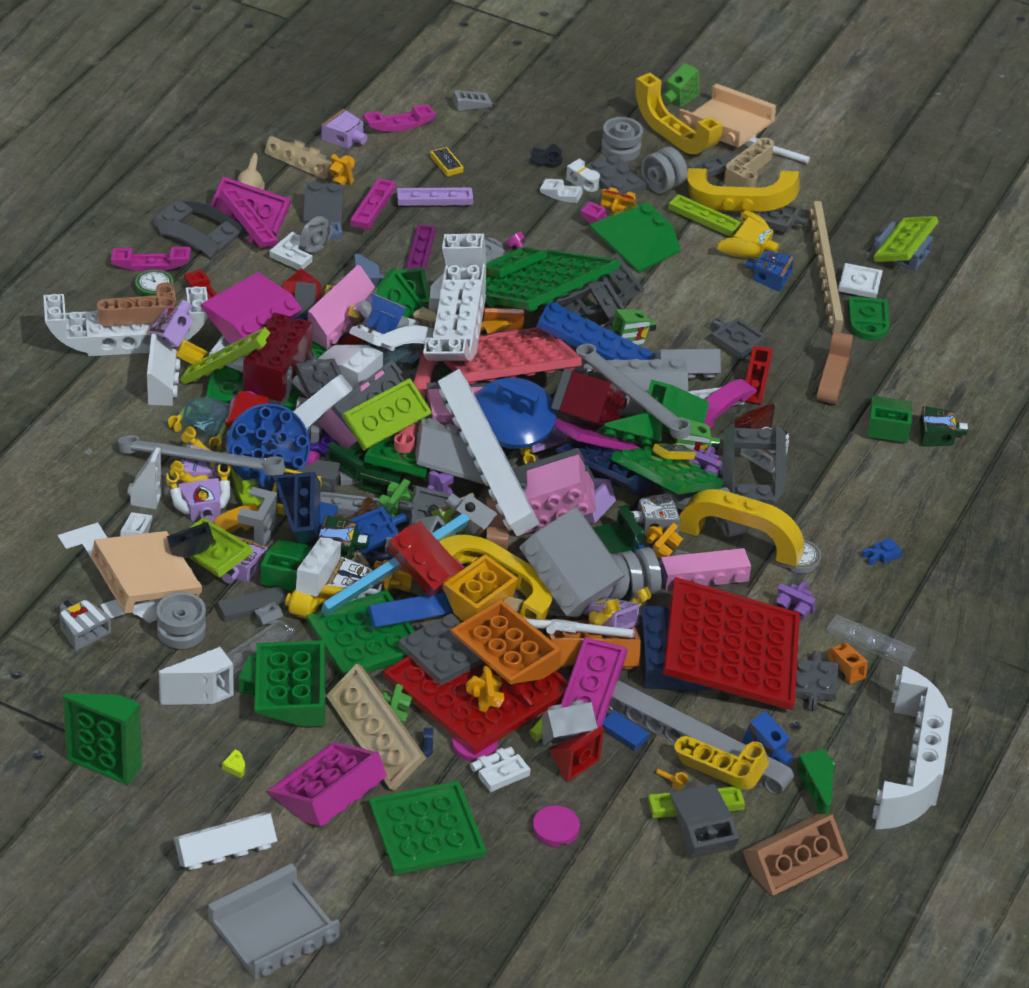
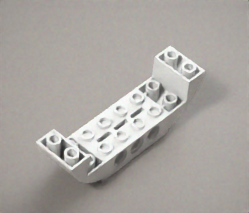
M444 234L442 251L446 265L433 338H426L423 354L428 361H471L477 354L486 298L484 234Z
M206 287L186 288V301L192 305L187 315L193 318V322L183 338L186 341L201 329L208 318V315L200 306L201 303L208 300ZM64 294L43 295L45 323L52 334L65 345L88 353V356L150 352L151 335L148 331L154 323L102 326L97 321V311L65 313Z
M903 666L902 674H897L895 688H898V690H893L891 703H895L894 713L916 717L915 724L919 725V728L915 727L913 740L917 744H912L910 755L914 760H910L908 774L912 775V777H907L906 785L885 781L883 790L878 789L876 804H879V806L874 805L872 819H876L875 829H889L905 825L923 815L931 805L936 806L943 778L952 708H948L942 694L927 678L906 666Z

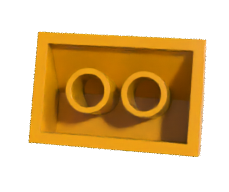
M485 554L443 583V589L454 614L461 620L466 621L500 599L504 601L508 596L513 597L519 578Z

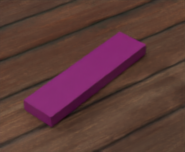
M417 224L406 269L424 267L426 273L436 234L435 226Z

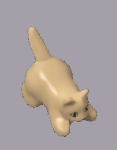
M254 153L248 168L239 174L237 181L264 190L265 184L262 176L256 171L258 158L257 154Z

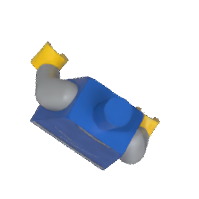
M372 292L367 301L363 300L355 306L350 305L347 316L359 319L361 313L365 318L366 325L376 329L379 333H387L409 326L408 318L402 317L406 309L405 306Z

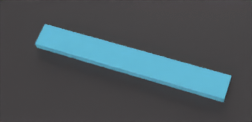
M463 513L433 532L432 535L438 541L453 536L464 529L470 519L466 513ZM395 557L326 600L321 609L322 613L326 617L403 568V566Z

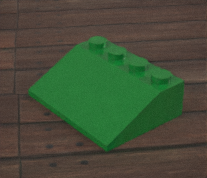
M325 640L256 643L255 713L302 727L326 726Z
M65 693L63 695L67 760L128 786L142 768L140 703L121 695Z

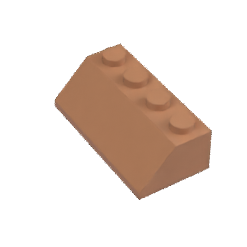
M816 814L743 850L750 873L771 896L848 859L833 814Z

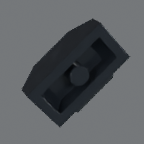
M208 522L167 536L172 555L183 558L207 551L214 541Z

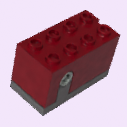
M274 312L265 326L270 332L266 338L267 343L260 350L254 349L243 360V392L251 391L257 395L269 397V404L284 406L295 388L292 380L297 376L295 371L296 364L309 361L306 352L309 350L311 352L312 322L298 318L292 320L287 315Z
M564 368L551 408L569 419L599 428L604 423L621 419L618 416L620 410L625 409L628 398H626V394L612 383Z

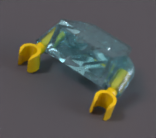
M209 396L187 400L186 404L177 412L178 416L169 417V428L173 427L175 432H179L182 429L180 421L184 420L212 435L216 434L217 436L212 437L209 441L210 450L214 445H217V452H221L222 439L226 438L230 429L225 425L230 412V405Z

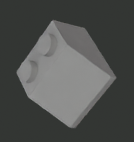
M583 700L571 702L568 707L562 708L561 704L548 707V711L542 715L543 746L562 743L567 739L598 728L592 702L584 703Z

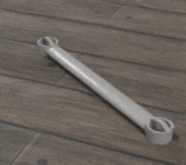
M583 344L577 347L576 353L581 357L582 363L589 364L668 427L672 437L684 439L690 436L691 425L689 420L678 418L601 357L596 352L594 345Z
M135 435L123 436L118 440L119 449L122 453L131 454L137 451L153 453L157 447L160 448L161 455L264 470L266 475H280L285 471L284 459L282 457L262 459L141 441Z

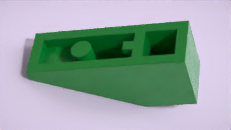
M825 749L800 754L797 771L820 814H829L833 773L835 770L834 760L832 757H829Z

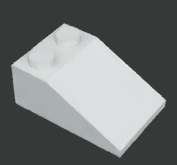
M334 345L318 358L324 360L334 358L343 377L353 390L383 367V352L368 345Z

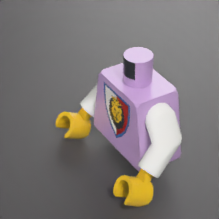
M219 464L217 473L221 477V481L218 478L181 483L178 484V487L176 484L179 479L178 472L174 471L173 473L175 480H170L167 473L165 483L171 486L170 494L174 507L183 514H187L191 521H198L204 517L213 523L215 518L221 515L220 509L225 508L230 499V480H227V477L230 475V465H227V472H221Z

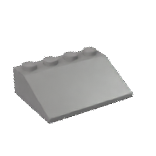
M687 359L606 360L647 393L651 379L671 384L689 392ZM626 395V398H628L627 405L624 410H620L619 416L642 414L643 407Z
M421 418L415 434L416 463L485 485L481 478V475L484 474L483 471L479 472L473 462L476 460V457L472 458L466 448L469 443L465 444L459 434L462 430L452 424L447 426L440 424L432 418Z
M578 507L573 508L534 533L519 547L566 616H581L591 603L599 600L626 576Z

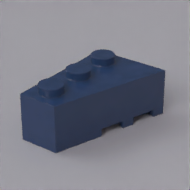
M316 473L274 475V481L298 543L316 542L320 533L321 483Z

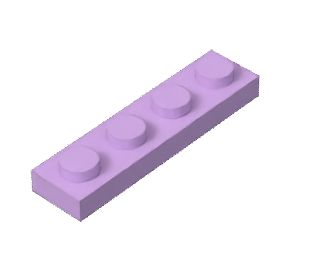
M472 187L397 188L398 206L473 205Z

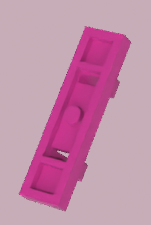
M378 178L351 218L350 226L366 230L371 229L373 222L381 210L385 208L388 199L396 189V182Z
M236 187L221 189L219 196L228 206L226 213L230 218L236 217L248 231L249 236L247 240L251 244L257 243L260 248L275 246L278 239Z

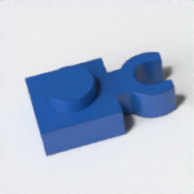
M892 538L874 543L873 548L864 549L862 558L869 557L868 565H874L878 560L887 563L901 558L903 551Z

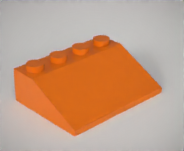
M502 599L452 628L450 631L451 634L510 684L543 679L560 668L561 649Z
M566 620L583 624H589L588 620ZM635 626L628 628L634 629L633 638L555 631L553 634H549L546 630L547 638L561 649L560 668H565L567 665H575L584 637L626 647L628 653L622 668L632 669L633 666H639L641 640Z

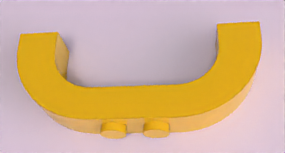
M651 73L636 78L635 90L639 109L646 122L657 133L689 154H698L719 142L723 131V125L710 116L697 122V128L694 131L665 108L661 99L662 81Z
M688 168L687 184L691 200L713 210L763 212L779 209L791 203L798 195L800 178L799 171H780L778 181L767 187H724L708 183L707 169Z
M710 489L695 494L679 516V531L697 537L705 525V517L715 516L759 529L768 534L776 544V561L796 567L804 555V538L798 525L785 512L764 502L723 490Z
M454 535L439 541L449 554L461 564H471L473 558H480L485 554L519 578L516 589L521 591L527 598L523 602L520 615L527 619H546L552 601V594L532 565L499 545L481 537Z

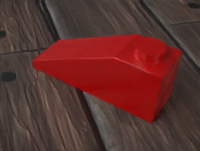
M753 345L746 382L756 389V393L744 402L757 405L762 404L773 349Z

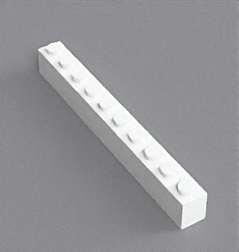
M458 369L439 380L438 383L441 387L439 393L444 401H448L445 405L449 413L455 415L452 420L458 429H462L459 434L465 444L469 443L466 448L472 458L476 457V460L473 462L479 472L483 471L484 474L481 475V478L486 486L490 485L491 489L488 492L493 501H498V504L495 506L501 516L505 515L506 518L503 519V522L508 531L513 530L518 537L540 524L463 373Z

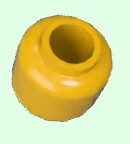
M295 589L292 594L288 593L285 606H288L290 615L307 619L308 614L317 612L319 599L315 596L298 592Z

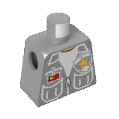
M671 492L641 498L638 504V511H630L634 513L637 524H641L644 534H646V530L650 526H660L664 534L673 522L678 526L675 532L679 533L680 517Z

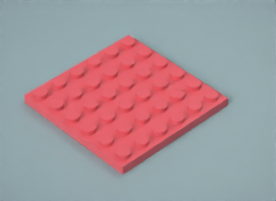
M537 327L480 335L477 354L471 361H443L453 372L460 369L469 384H475L478 380L495 381L499 377L515 378L519 374L530 376L540 371L551 373L561 368L572 370L575 369V366L582 365L581 357L567 344Z

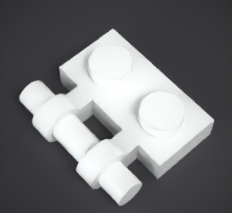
M512 747L500 748L495 750L494 754L487 757L483 755L478 757L477 761L470 763V768L473 772L479 770L478 777L490 792L530 776L531 771L519 754L513 756L514 750Z

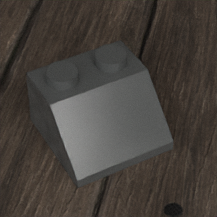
M306 182L303 223L307 224L317 216H323L329 222L341 223L344 205V185Z

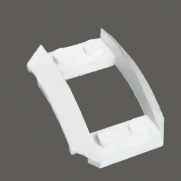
M408 318L409 326L401 327L385 334L379 333L376 329L367 326L365 322L353 326L349 333L369 343L394 351L395 347L403 344H425L426 338H433L434 329L419 326L420 321Z

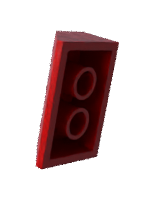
M421 521L406 527L389 541L387 550L430 598L443 588V583L463 570Z

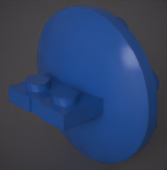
M520 378L498 379L484 386L476 396L500 446H504L507 449L534 446L545 440L554 428L556 410L551 408L553 400L542 387L531 381Z
M259 404L243 411L232 423L227 436L226 451L228 454L262 459L282 457L286 469L297 470L304 467L307 463L310 452V440L304 423L293 411L277 404ZM231 465L235 473L242 480L255 479L256 485L260 488L274 487V475H266L264 470Z

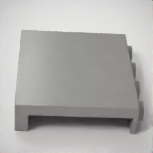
M292 863L208 904L209 922L255 980L271 974L274 970L284 965L291 964L295 959L305 954H310L315 949L327 943H332L339 937L340 921L337 919L331 922L297 880V869Z

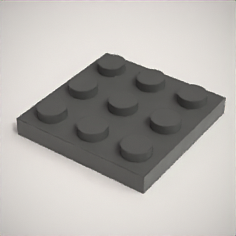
M449 614L400 639L398 647L440 686L485 663L450 633L452 628L461 624L453 614Z

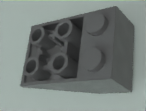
M715 784L670 793L689 858L735 849L739 841V835L733 816Z

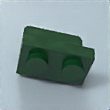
M627 505L618 507L617 522L592 527L610 553L633 552L635 547L639 549L638 545H642V539H644L643 528L639 527L634 513L630 512Z

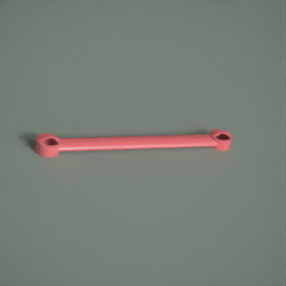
M423 348L419 351V365L413 384L425 401L427 383H430L434 366L439 361H428L423 354ZM419 422L400 431L394 437V449L397 452L410 453L415 449V434Z

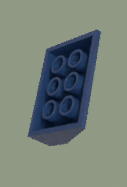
M576 440L556 449V452L560 454L579 448L585 460V466L588 465L594 477L610 479L612 485L624 487L631 494L641 495L650 489L652 483L650 479L611 460L613 452L617 451L615 449Z
M641 606L639 629L644 689L711 690V687L663 674L670 609L664 606Z

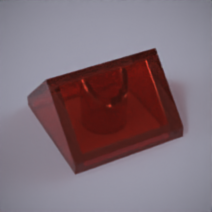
M774 404L745 412L734 421L735 428H772Z

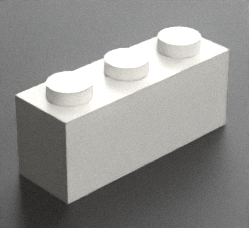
M320 537L297 569L296 591L315 597L318 596L340 560L341 542L334 541L331 538Z

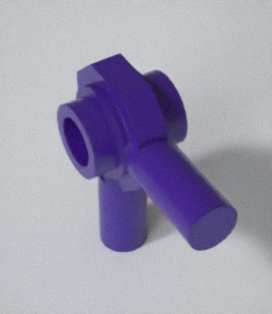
M322 429V439L317 443H310V451H317L323 457H326L327 446L331 442L337 444V441L333 440Z

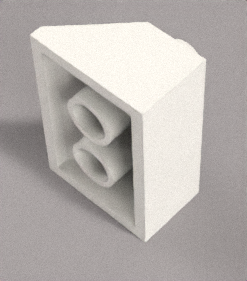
M151 334L147 370L148 405L173 406L174 397H178V385L175 384H179V372L176 371H180L181 361L177 359V350L156 334Z

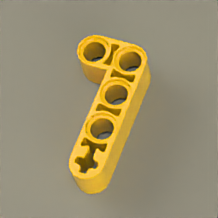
M689 736L678 738L674 744L682 764L742 790L752 789L769 765V758L763 745L759 742L747 744L739 757Z

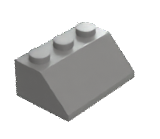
M675 349L655 352V359H687L688 379L696 378L695 375H703V378H715V374L721 373L720 349Z

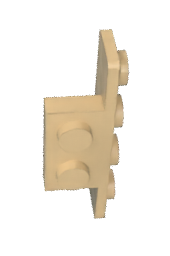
M270 136L264 151L267 155L322 179H327L329 168L332 165V162L326 160V156L321 154L319 149L314 147L307 148L305 143L297 140L285 142Z

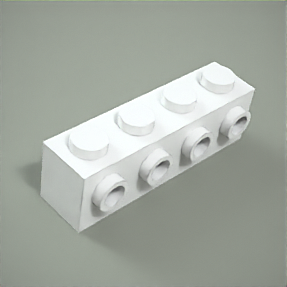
M264 812L174 837L180 866L193 870L202 867V862L211 860V863H218L226 860L225 856L234 854V857L248 854V849L256 847L258 851L271 847V843L277 842L271 813Z

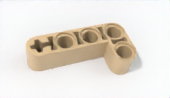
M760 138L726 164L724 182L731 187H756L758 177L756 171L772 159L773 140Z

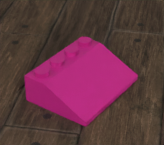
M259 272L200 305L230 345L264 328L274 312L287 315L289 319L294 320L302 311V307L291 293Z
M333 742L267 790L268 795L303 821L322 826L327 824L336 814L343 812L353 801L360 799L369 789L379 785L380 781L387 777L379 752Z

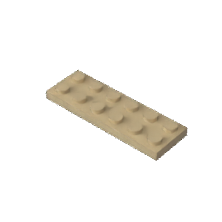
M356 664L326 695L363 749L379 752L387 777L383 780L390 789L395 791L426 759L421 749L361 665Z

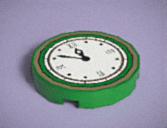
M146 270L135 278V290L141 296L142 294L156 296V286L163 282L171 283L174 286V278L163 270Z

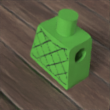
M684 63L667 80V93L662 96L663 101L666 104L672 102L682 107L699 96V70Z

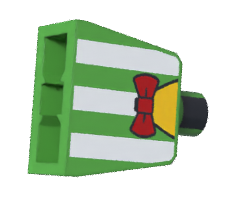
M616 309L610 330L637 345H642L646 341L648 332L656 330V322L653 319L650 320L642 310Z
M687 419L691 425L690 436L684 439L671 437L669 443L682 444L699 452L700 449L707 450L710 446L718 450L720 438L711 437L710 426Z

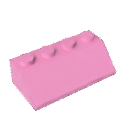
M357 265L308 311V321L312 322V341L326 349L332 344H336L340 337L352 328L353 324L363 318L361 313L359 319L347 316L350 305L355 306L357 303L365 301L375 289V286L361 266Z

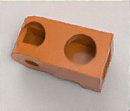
M844 642L828 649L830 662H839L838 669L845 674V680L849 684L866 678L868 661L852 646Z

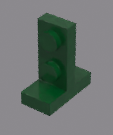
M358 441L346 450L331 442L327 446L325 461L340 463L341 472L359 481L360 473L366 464L363 459L369 449L364 451Z

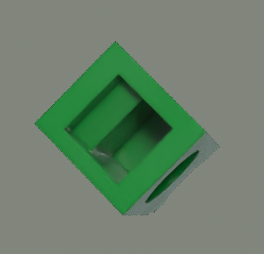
M252 653L246 660L239 676V693L255 696L256 653Z

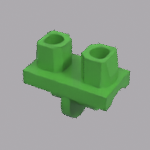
M404 479L401 484L391 482L387 489L388 496L382 495L379 498V508L383 506L391 517L397 516L400 510L405 511V509L397 508V505H399V499L412 501L413 494L408 492L410 481Z
M396 684L394 693L390 697L386 692H382V695L402 724H404L408 713L397 708L407 711L412 698L401 693L403 686Z

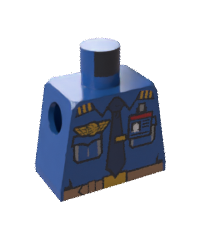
M764 251L759 260L748 257L746 268L754 270L753 280L781 292L792 272L794 256Z

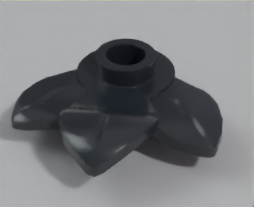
M551 144L547 150L533 147V156L530 157V160L537 164L557 167L563 162L562 150L555 144Z

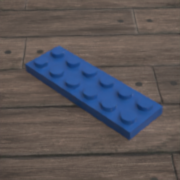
M551 302L546 305L536 326L575 347L583 344H592L596 347V352L605 360H653L655 357V353L649 349L643 348L631 340L625 339L613 331L607 330L595 322L589 321L577 313L561 307L557 303Z

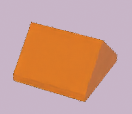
M484 306L483 322L511 320L512 324L500 331L523 329L524 309Z

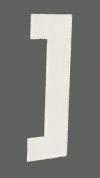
M99 523L58 535L66 549L83 544L89 556H91L94 540L107 538ZM117 600L101 604L104 612L111 618L126 614L121 609Z

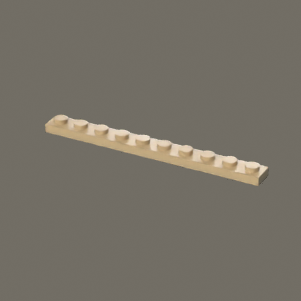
M814 201L813 209L810 208L809 219L812 220L811 231H814L813 242L816 243L817 264L821 266L820 278H823L822 290H825L824 303H827L828 326L832 327V333L834 331L841 332L843 315L822 202Z

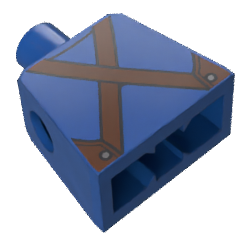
M766 711L749 723L741 743L745 745L751 742L761 743L768 757L786 766L794 758L785 750L790 740L789 736Z

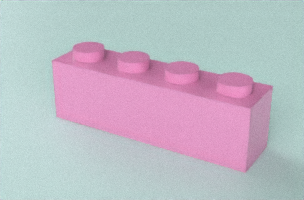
M741 548L661 557L660 570L663 572L662 582L665 590H672V583L675 577L705 586L748 582L751 564L745 549Z

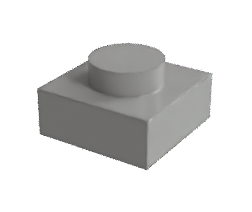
M275 602L254 610L257 619L263 625L275 623L278 618L283 616L281 608Z

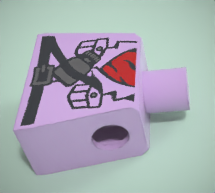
M182 299L177 308L168 306L148 333L150 335L156 334L169 345L178 347L193 322V318L187 315L192 305Z

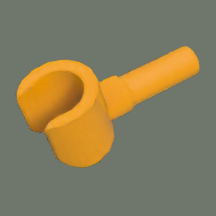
M658 769L656 774L671 781L675 790L682 789L683 784H686L688 781V776L683 772H678L675 776L661 769Z

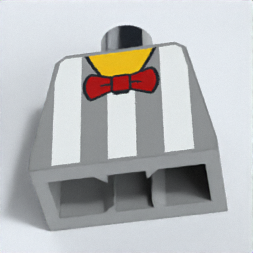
M66 600L60 605V628L75 651L111 633V617L88 600H82L76 604Z

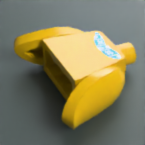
M748 210L741 212L740 217L743 225L734 237L721 240L717 244L719 252L741 259H747L748 257L759 259L764 251L777 253L780 246L779 243L772 241L774 232L765 220Z

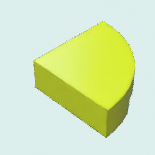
M235 749L222 763V769L242 778L245 773L243 755Z

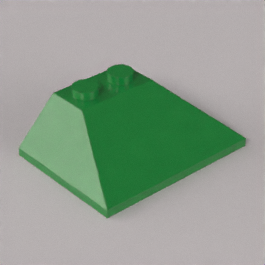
M648 202L632 204L589 225V228L618 253L637 273L681 252L673 225Z

